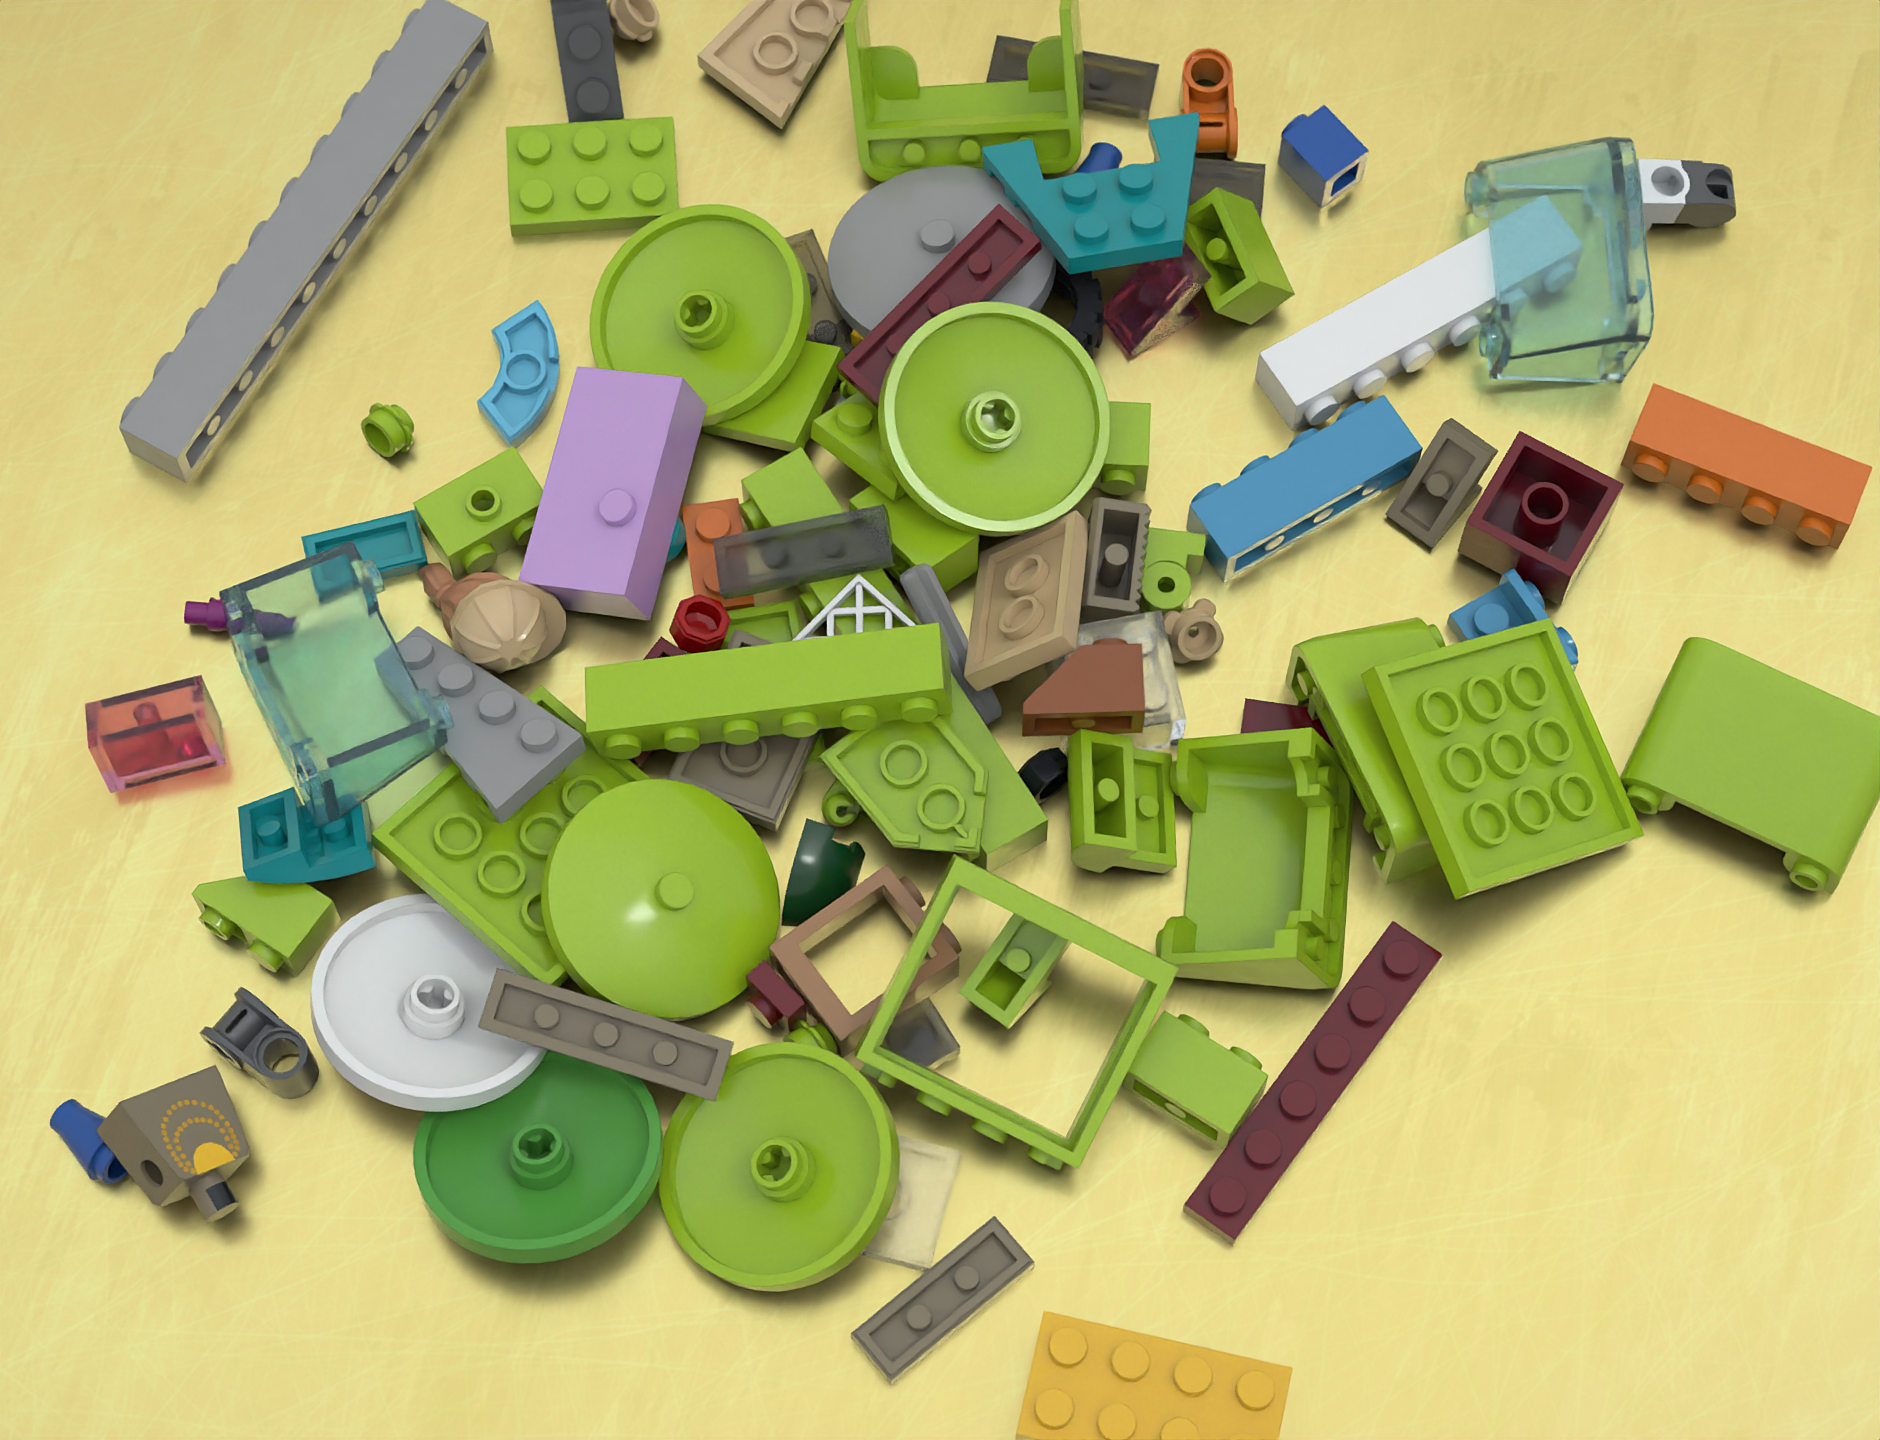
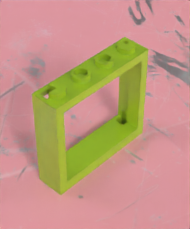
M954 854L854 1051L855 1057L865 1062L861 1072L877 1079L879 1083L894 1088L899 1079L919 1089L920 1092L916 1100L931 1109L949 1116L953 1107L975 1117L971 1127L1000 1143H1005L1008 1135H1011L1031 1145L1026 1155L1042 1164H1047L1059 1171L1064 1162L1079 1169L1179 968ZM960 886L1145 979L1066 1137L881 1045Z

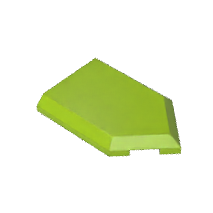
M941 714L937 715L935 719L923 723H911L900 719L878 722L876 726L866 730H852L820 755L821 760L894 847L980 854L989 771Z

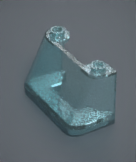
M1601 137L1480 161L1473 172L1467 173L1464 185V198L1467 206H1473L1475 215L1488 218L1497 307L1492 314L1490 322L1482 324L1479 334V351L1481 357L1488 358L1489 378L1622 383L1648 345L1654 323V304L1634 142L1628 137Z
M353 540L218 591L231 647L240 671L314 824L318 828L341 819L448 743L446 730L454 728L453 718L444 697L441 694L432 697L426 687L418 688L379 610L376 594L385 591L380 572L372 558L365 561L362 560Z

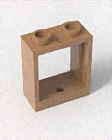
M888 865L882 867L769 946L772 968L805 1002L806 1012L815 1024H822L829 1031L837 1046V1053L841 1058H844L856 1049L884 992L851 1015L804 953L884 897L914 934L924 914L921 908L926 905L925 900L918 888L907 876L898 879ZM943 922L927 952L932 959L920 966L892 1023L959 976V956L957 954L962 949L954 934Z

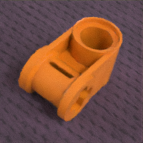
M1197 49L1189 54L1184 61L1179 94V115L1195 112L1199 114L1200 134L1196 153H1225L1227 158H1236L1238 150L1237 109L1234 107L1233 68L1231 61L1224 53L1217 49ZM1208 79L1217 85L1209 88L1201 87L1195 81Z

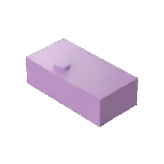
M577 366L518 581L538 586L556 595L564 610L650 621L707 408L705 402L683 377Z

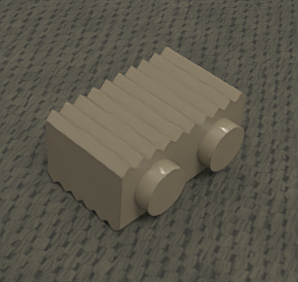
M1103 497L1094 498L1087 521L1090 527L1078 631L1122 638L1132 634L1140 610V593L1143 587L1141 583L1144 577V560L1147 554L1145 550L1148 544L1146 540L1149 534V518L1152 511L1147 504Z

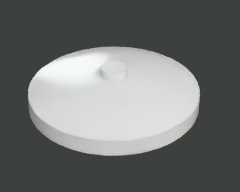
M428 894L406 895L389 899L361 911L334 933L317 960L312 978L310 998L311 1020L317 1041L327 1059L345 1079L363 1092L383 1102L407 1109L430 1112L455 1111L480 1106L507 1094L520 1085L537 1068L547 1052V1049L478 1028L496 969L499 968L515 974L518 973Z

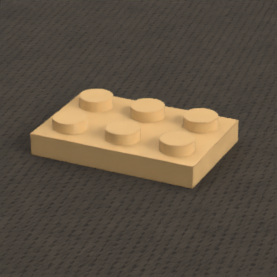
M1077 510L1061 516L1039 529L1020 534L980 552L964 678L977 692L999 682L1009 681L1018 674L1049 661L1059 660L1068 653L1076 651L1090 524Z

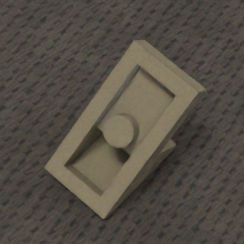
M1453 418L1444 421L1385 515L1429 547H1434L1481 492L1482 487L1478 482L1498 453V450Z

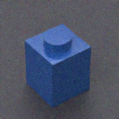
M1324 104L1309 116L1306 114L1297 116L1284 128L1281 133L1278 164L1322 209L1363 179L1369 150Z

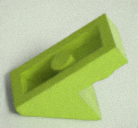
M1013 913L958 993L1010 1029L1050 987L1052 982L1047 977L1072 942Z

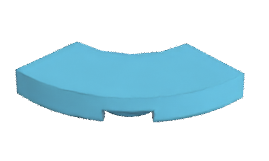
M536 300L491 330L495 344L500 352V370L493 386L477 401L480 413L508 448L513 446L517 448L542 423L555 398L559 383L560 356L556 334L552 322L539 300Z

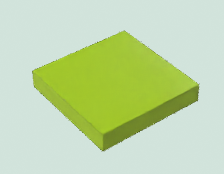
M806 340L793 368L774 392L751 410L722 423L702 426V431L790 452L800 447L804 450L811 434L812 422L820 416L838 379L837 365L846 355L841 347Z

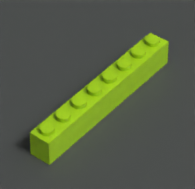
M802 447L741 480L743 503L738 505L741 516L753 535L762 532L772 548L768 550V555L779 576L784 581L792 578L802 594L798 596V601L809 622L860 574L885 598L893 602L912 622L919 625ZM863 588V607L883 606ZM856 590L838 608L856 607ZM885 614L864 615V632L885 629ZM893 615V628L906 627ZM856 616L834 617L835 635L856 633ZM826 619V620L822 623V625L824 626L825 630L827 631V619ZM951 673L953 713L941 715L989 771L980 854L961 853V855L969 862L976 859L981 868L992 872L1046 841L1048 818Z

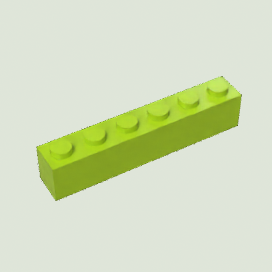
M938 622L585 667L586 733L600 756H608L614 759H631L639 756L641 751L665 748L673 752H688L697 749L700 744L725 741L729 744L745 745L757 741L762 736L785 734L789 737L802 738L814 735L819 729L844 727L850 730H866L876 726L878 722L900 719L911 723L928 722L935 719L937 715L953 713L949 646Z

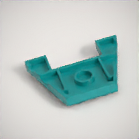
M1198 112L1148 120V137L1156 162L1129 164L1122 168L1091 173H1074L1066 177L1048 180L1043 179L1032 139L982 147L984 170L990 177L996 175L1004 185L1006 197L1014 207H1021L1032 220V228L1069 275L1183 255L1190 205V190L1192 178L1194 177L1195 155L1200 134V117Z

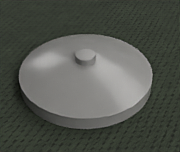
M936 166L913 170L895 176L874 187L854 203L843 216L834 232L828 252V275L837 308L850 327L865 338L998 204L1040 239L1032 228V220L1021 207H1014L1006 197L1004 185L996 175L990 177L983 169L965 166ZM1042 240V249L989 302L1011 303L1027 307L1036 312L1040 311L1050 294L1056 274V257Z

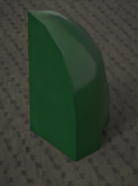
M806 818L788 880L781 926L798 927L856 886L865 857V852L857 841H853L850 845L838 843L832 840L835 828Z

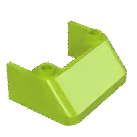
M852 0L844 20V32L858 157L862 169L871 178L881 182L927 167L965 166L984 170L982 147L1029 139L1033 141L1042 174L1060 173L1074 166L1080 157L1083 145L1084 64L1079 1L1061 0L1059 7L1061 35L1045 37L1032 47L1027 61L1028 80L920 86L917 64L906 50L896 46L871 47L866 0Z

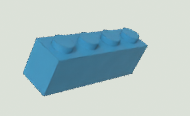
M1385 395L1368 404L1364 401L1356 402L1346 408L1337 417L1336 422L1320 431L1316 428L1308 429L1298 435L1289 444L1287 450L1270 459L1267 455L1261 456L1250 462L1241 471L1239 477L1221 486L1220 483H1214L1202 489L1194 496L1189 505L1186 529L1191 533L1206 534L1204 555L1222 581L1226 582L1407 479L1419 462L1423 448Z

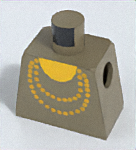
M216 1065L120 1101L97 1128L101 1139L153 1204L164 1207L191 1195L207 1223L226 1216L240 1204L226 1180L248 1158L249 1145Z

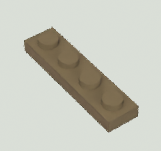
M499 968L496 969L478 1028L714 1102L717 1100L734 1046L733 1041Z

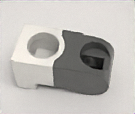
M1638 158L1622 185L1627 231H1648L1653 223H1689L1695 227H1715L1731 221L1736 216L1732 171L1723 164L1702 163V161Z

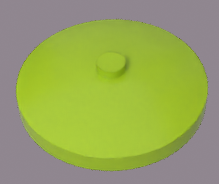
M701 204L674 210L649 222L632 235L616 252L603 272L594 294L590 313L589 332L594 359L598 369L683 377L707 405L702 426L725 422L738 417L761 403L775 391L793 368L806 341L810 325V285L804 266L794 248L778 230L758 215L741 208L721 204Z
M969 303L949 309L927 321L911 335L894 356L882 383L878 405V424L882 447L889 466L902 488L922 509L936 519L961 531L977 535L1012 536L1027 533L1051 523L1068 512L1085 496L1097 479L1104 464L1110 440L1111 419L1107 393L1102 378L1087 351L1066 329L1054 320L1027 307L1011 303Z
M645 779L619 785L600 794L583 806L562 828L551 847L543 871L541 906L545 929L551 946L568 975L592 998L669 1022L688 1020L707 1014L738 996L747 988L746 975L763 960L767 961L770 955L769 946L775 942L780 917L779 887L774 866L762 840L748 821L730 804L709 791L688 783L666 779Z
M797 1042L767 1043L742 1050L730 1056L716 1102L686 1093L672 1115L664 1136L663 1165L658 1180L659 1195L667 1223L681 1247L694 1261L727 1282L752 1290L768 1292L794 1290L818 1283L837 1273L853 1261L869 1245L889 1212L897 1188L900 1167L899 1141L895 1123L889 1107L874 1084L846 1060L828 1050Z

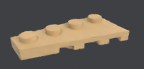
M752 0L697 55L698 67L782 129L842 27L852 0Z

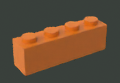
M1655 383L1652 385L1621 462V466L1632 469L1638 477L1646 481L1656 483L1663 481L1686 490L1691 497L1700 502L1709 504L1720 503L1740 511L1744 517L1752 522L1762 525L1774 524L1795 532L1801 540L1816 546L1828 545L1836 549L1839 548L1852 523L1873 468L1872 466Z

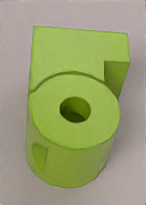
M1148 527L1149 534L1146 540L1148 544L1145 550L1147 554L1144 560V577L1141 583L1143 587L1140 593L1139 607L1143 616L1150 622L1161 625L1162 619L1167 612L1171 610L1181 612L1188 609L1192 589L1191 578L1188 573L1201 574L1206 534Z

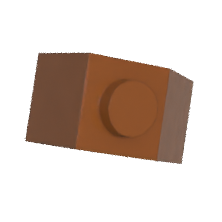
M1103 638L1094 641L1092 645H1081L1023 702L1022 737L1072 735L1079 729L1109 734L1143 733L1146 710L1142 643L1128 644L1126 640L1120 638Z

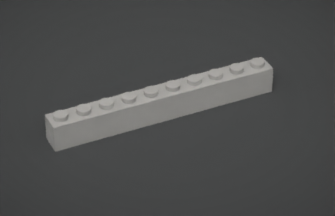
M426 0L420 10L414 9L408 15L400 38L390 51L385 50L379 55L373 66L369 81L360 93L355 92L348 98L343 107L340 121L330 135L325 134L317 141L311 153L310 162L299 178L294 177L286 184L280 196V204L268 221L263 220L255 227L250 236L248 248L237 264H230L223 271L214 296L205 308H199L192 314L187 323L183 339L173 352H167L161 357L155 367L152 382L141 397H134L125 407L119 429L130 453L185 483L189 481L493 53L488 21L446 0Z

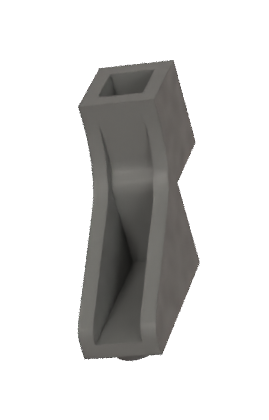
M550 0L569 123L624 118L607 0Z

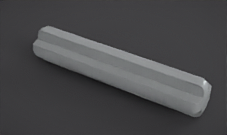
M921 563L907 569L900 575V582L921 624L940 623L949 646L952 675L984 723L987 725L995 721L1002 715V707L992 687L990 686L977 692L964 678L968 639L933 568L928 564Z

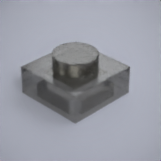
M929 997L896 1015L882 1041L885 1047L931 1070L959 1055L961 1049Z

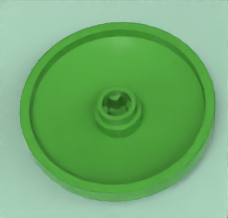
M547 1050L542 1061L532 1074L507 1094L480 1106L463 1110L425 1111L415 1136L413 1166L418 1188L429 1215L437 1226L453 1241L473 1253L490 1259L511 1263H544L566 1259L601 1245L624 1229L639 1214L651 1197L660 1177L664 1157V1138L654 1099L640 1078Z

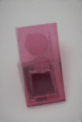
M1184 241L1182 256L1142 262L1104 306V322L1129 355H1137L1200 317V312L1191 300L1212 276Z

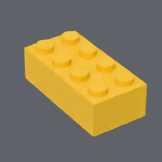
M1043 1311L1015 1440H1278L1293 1368Z

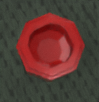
M698 594L679 602L669 632L681 650L692 654L717 651L721 649L731 618L720 601Z

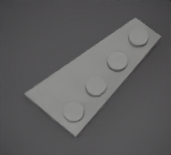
M419 626L376 660L380 677L415 720L423 723L431 733L436 746L445 756L449 755L461 770L463 779L475 793L479 792L488 803L490 812L500 824L506 821L586 751L581 733L477 664L472 663L468 658Z

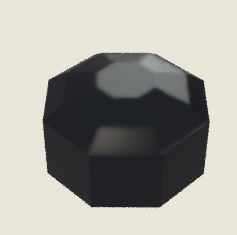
M1059 747L1038 752L1028 759L1017 772L1038 804L1047 801L1058 793L1068 782L1067 757Z

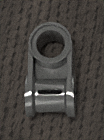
M239 987L234 993L236 999L234 1004L212 1028L205 1026L199 1033L200 1036L225 1060L235 1067L246 1071L273 1092V1094L289 1099L305 1095L315 1085L319 1073L317 1060L307 1042L299 1032L281 1020L263 1001L245 988ZM287 1054L299 1055L297 1064L291 1070L283 1073L273 1071V1066L282 1056Z

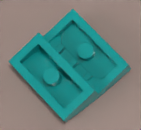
M359 785L305 805L302 804L295 788L291 787L238 807L243 872L248 881L264 883L314 882L338 878L376 867L374 847L371 843L372 832L368 803Z

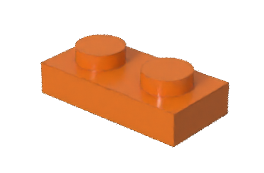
M732 498L683 505L681 510L686 530V545L694 596L701 594L720 601L726 611L754 607L755 603L741 512L738 508L739 499Z

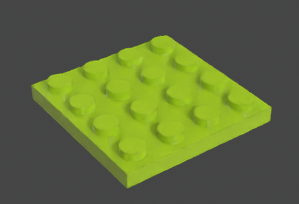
M1551 618L1376 665L1361 674L1455 900L1629 844L1645 836Z
M540 685L526 698L581 733L586 747L585 752L502 824L490 812L488 803L479 792L475 793L463 779L461 770L452 762L372 832L371 843L519 975L559 987L570 976L559 962L546 933L541 906L543 871L551 847L571 817L600 794L619 785L651 778L628 759L600 756L586 733V723Z

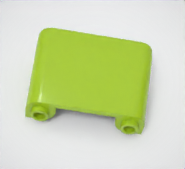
M1419 617L1316 636L1298 643L1292 648L1285 679L1297 706L1309 702L1307 711L1312 721L1320 719L1366 812L1363 825L1367 833L1374 831L1375 839L1383 852L1373 856V861L1385 885L1440 863L1361 677V674L1373 666L1446 646L1437 626L1434 624L1427 626Z
M1690 637L1682 644L1620 775V780L1633 809L1645 814H1655L1657 810L1666 811L1671 809L1675 801L1786 852L1783 864L1790 872L1789 877L1794 883L1807 890H1824L1833 894L1880 800V716L1707 638Z
M1313 728L1178 739L1177 761L1171 764L1170 784L1174 794L1180 796L1183 803L1192 811L1184 916H1172L1167 919L1164 928L1157 933V956L1179 968L1175 977L1308 990L1335 989L1340 983L1343 971L1354 788L1336 751Z

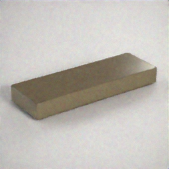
M994 1215L851 1333V1339L888 1383L892 1385L1033 1269L1035 1262Z

